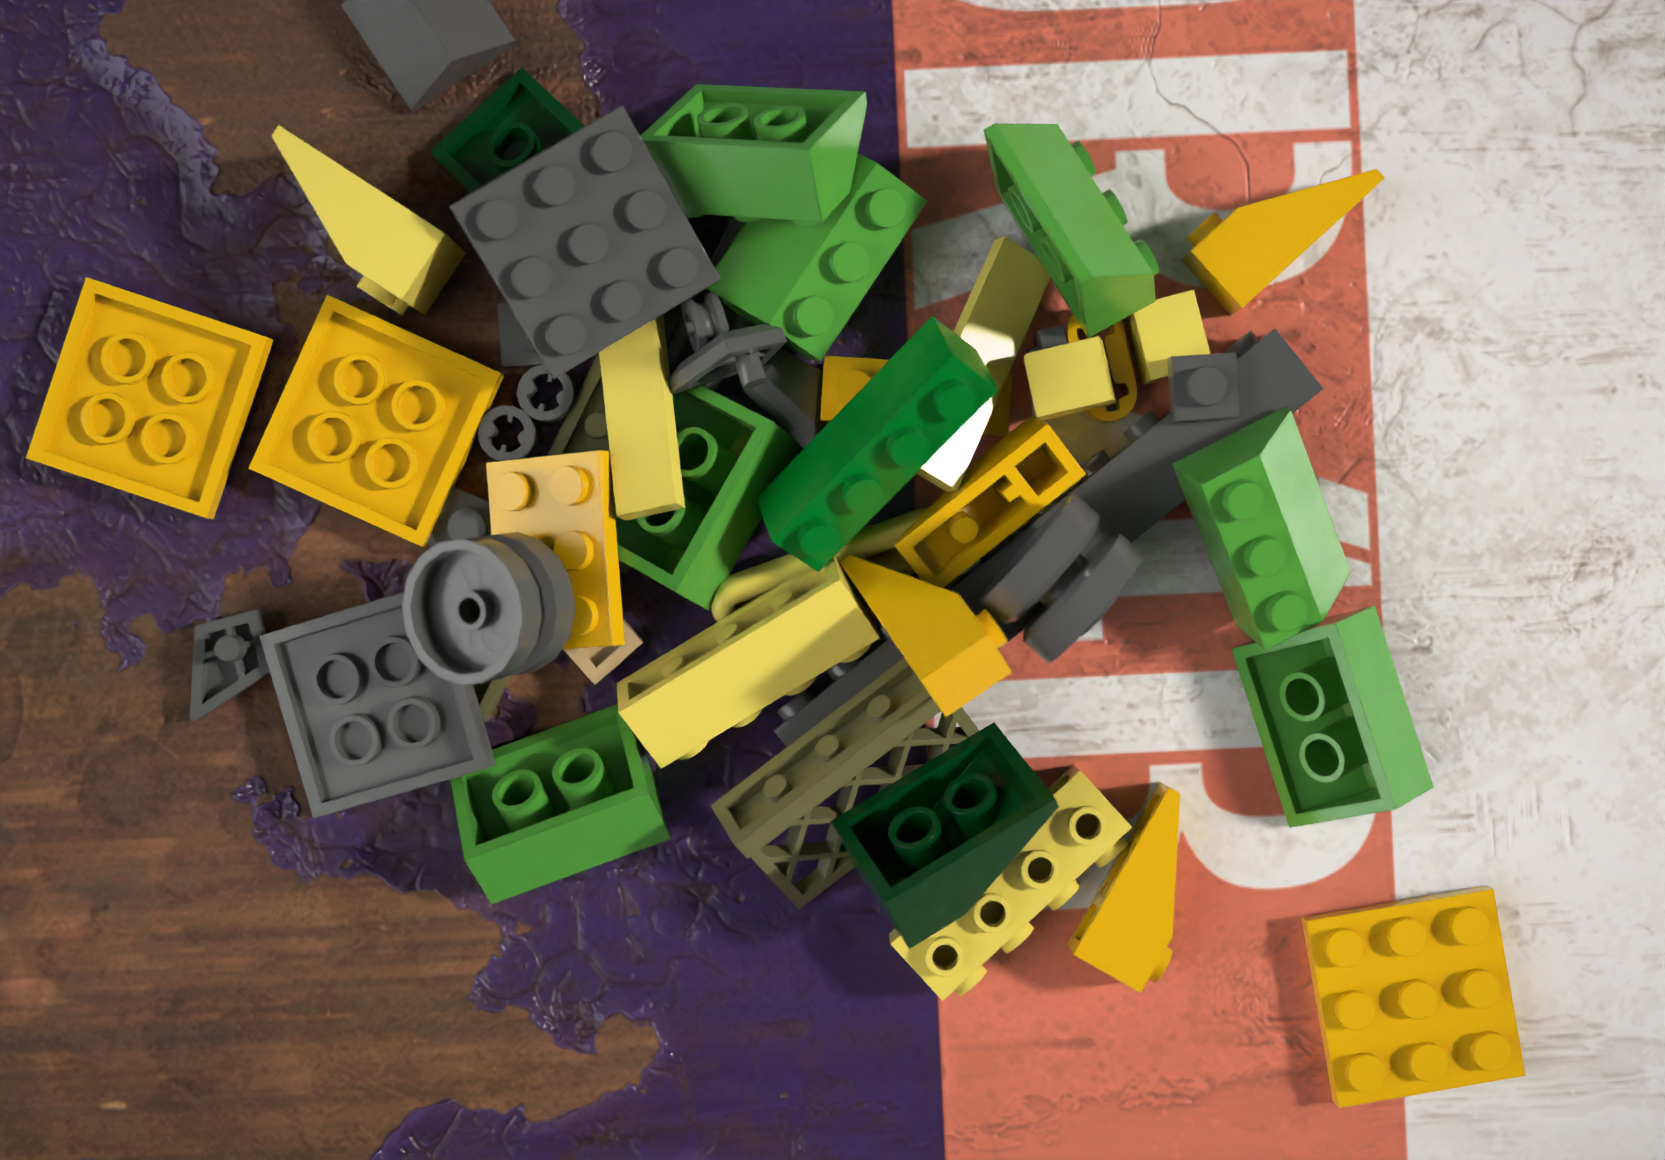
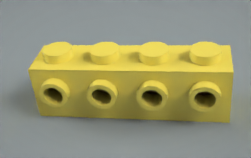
M835 556L819 572L809 566L617 682L618 713L661 769L677 759H689L698 754L710 739L730 727L739 728L747 725L760 714L762 708L782 696L796 695L804 691L814 682L819 674L839 662L848 663L861 657L869 649L871 643L880 639L872 610Z
M1074 765L1048 788L1056 799L1059 808L964 916L910 949L896 929L889 933L890 944L942 1001L953 991L958 996H962L970 991L987 972L982 964L1000 948L1007 954L1018 947L1034 929L1029 921L1047 905L1054 911L1065 904L1080 888L1081 885L1076 879L1094 862L1099 868L1105 866L1127 845L1128 842L1123 836L1132 826L1081 770Z

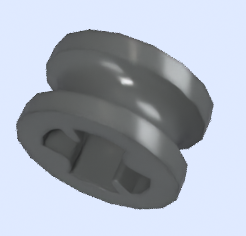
M715 292L704 294L701 303H695L691 298L681 303L683 324L694 352L701 349L723 332L729 331L724 309Z
M544 364L530 368L523 374L518 383L517 397L521 408L527 415L540 422L554 423L567 417L577 397V390L574 381L566 372L554 379L550 376ZM547 376V381L552 385L559 379L564 388L563 391L556 395L559 406L550 411H547V406L542 403L536 409L531 400V397L539 392L536 382Z
M501 405L491 409L482 418L478 428V439L482 449L489 457L498 461L528 458L538 444L539 431L534 419L527 415L525 411L515 406ZM507 417L508 422L513 425L519 419L525 429L517 436L521 446L512 452H509L510 447L502 445L499 451L493 442V439L500 434L497 423Z

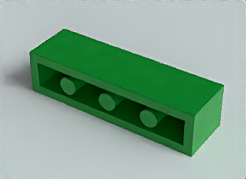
M931 316L756 498L771 541L819 572L999 390L978 351L934 316Z

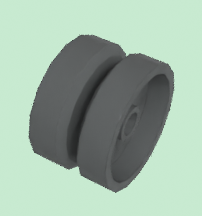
M1072 494L1046 519L1011 558L978 600L984 608L1003 624L1017 621L1037 601H1040L1042 604L1024 628L1022 641L1047 663H1051L1061 656L1080 636L1087 633L1116 601L1121 590L1134 575L1145 556L1124 536L1118 533L1104 537L1083 557L1080 552L1098 529L1100 515L1076 494Z
M519 532L439 542L418 558L406 579L402 601L406 635L418 659L437 677L458 685L484 683L502 679L506 676L520 675L539 670L557 658L570 638L576 610L572 581L559 556L540 539Z

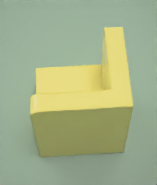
M1194 290L1156 299L1154 303L1124 318L1142 385L1168 377L1167 359L1171 356L1211 354Z
M1099 336L1030 352L1024 356V364L1038 419L1048 420L1117 403L1104 344Z

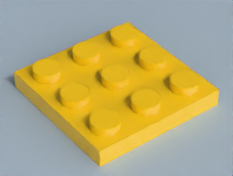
M86 277L26 458L204 518L214 519L273 340Z
M327 295L248 469L421 547H427L428 544L426 543L452 486H455L477 438L482 418L488 413L505 375Z
M1480 886L1301 917L1333 1103L1338 1108L1526 1076L1493 888Z

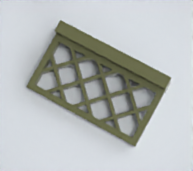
M904 657L714 802L711 807L736 848L747 859L751 858L798 909H801L854 868L831 821L858 805L854 804L859 786L881 784L879 789L881 791L924 765H905L910 746L931 745L927 763L947 751L950 744H959L977 733L979 729L962 707L947 717L942 713L937 728L918 729L941 710ZM891 750L886 767H869ZM841 788L836 805L818 806ZM830 823L825 841L803 843L808 825ZM790 827L785 844L767 845ZM819 859L817 868L795 884L792 877L797 861Z

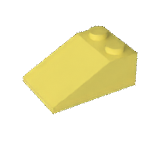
M278 125L272 134V138L345 263L363 275L357 287L402 316L409 305L423 315H426L466 252L444 232Z

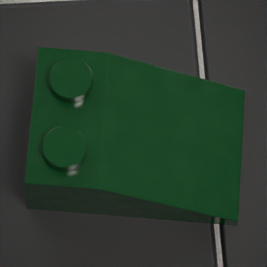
M521 68L430 151V154L469 194L584 127V125L528 72Z
M993 722L833 819L831 823L855 869L910 949L964 916L1059 806L1054 796Z

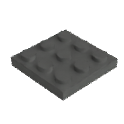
M623 105L607 112L449 205V208L550 376L554 379L721 279Z
M404 592L259 636L313 819L488 769L496 765L473 684L458 685L437 677L418 659L405 631L402 610Z

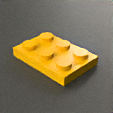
M597 450L486 463L491 535L519 532L540 539L559 556L572 581L576 610L571 635L563 649L625 645L610 451Z

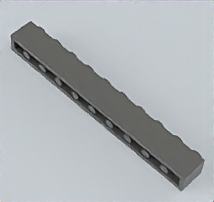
M1276 329L1259 339L1252 330L1223 352H1236L1240 405L1239 418L1171 423V410L1159 418L1152 409L1123 432V435L1130 442L1111 458L1103 449L1081 466L1086 475L1079 480V484L1063 497L1058 496L1029 519L1031 522L1013 537L1009 535L980 558L982 562L963 577L960 575L956 577L944 589L958 593L974 615L986 609L978 602L982 594L1025 542L1072 494H1076L1100 515L1098 529L1080 552L1083 557L1106 536L1120 533L1132 543L1186 500L1172 466L1173 463L1285 406L1291 409L1293 414L1323 390V387ZM1037 601L1017 621L1006 624L1001 623L989 611L988 613L1009 642L1024 630L1028 621L1042 603ZM883 626L878 629L879 636L883 641L865 656H861L848 663L839 662L829 668L826 672L833 681L815 696L808 689H805L777 710L784 721L775 727L774 732L786 747L904 658Z

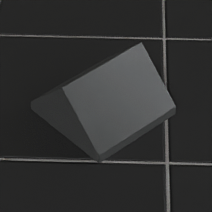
M345 0L341 5L412 112L426 105L517 44L489 0Z

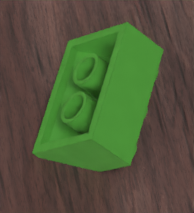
M696 84L640 137L686 218L710 214L733 216L734 219L741 222H752L765 218L790 220L792 224L797 226H810L822 223L850 193L867 108L865 91Z
M995 123L985 128L984 134L996 192L1086 336L1090 338L1156 301L1154 276L1160 273L1158 263L1143 239L1133 242L1123 225L1127 224V217L1116 195L1110 189L1102 193L1092 178L1096 174L1095 167L1082 143L1076 141L1070 144L1058 124Z
M858 153L850 193L822 223L810 226H797L792 224L790 220L765 218L744 222L715 265V269L721 279L704 290L708 293L715 292L722 303L755 326L767 324L781 327L787 340L783 346L802 360L821 361L927 203V200L877 162Z
M701 385L672 394L685 508L625 521L616 516L615 507L618 559L709 611L714 594L720 584L729 576L762 518L756 498L798 455L802 446L773 421Z
M1285 406L1172 464L1234 622L1238 628L1265 650L1323 622L1351 574L1292 411Z
M1375 605L1326 617L1323 622L1268 650L1263 649L1255 641L1231 649L1289 828L1396 810L1434 788Z
M618 704L493 749L496 761L495 766L450 779L464 860L491 904L672 839L660 792L644 748L618 713Z

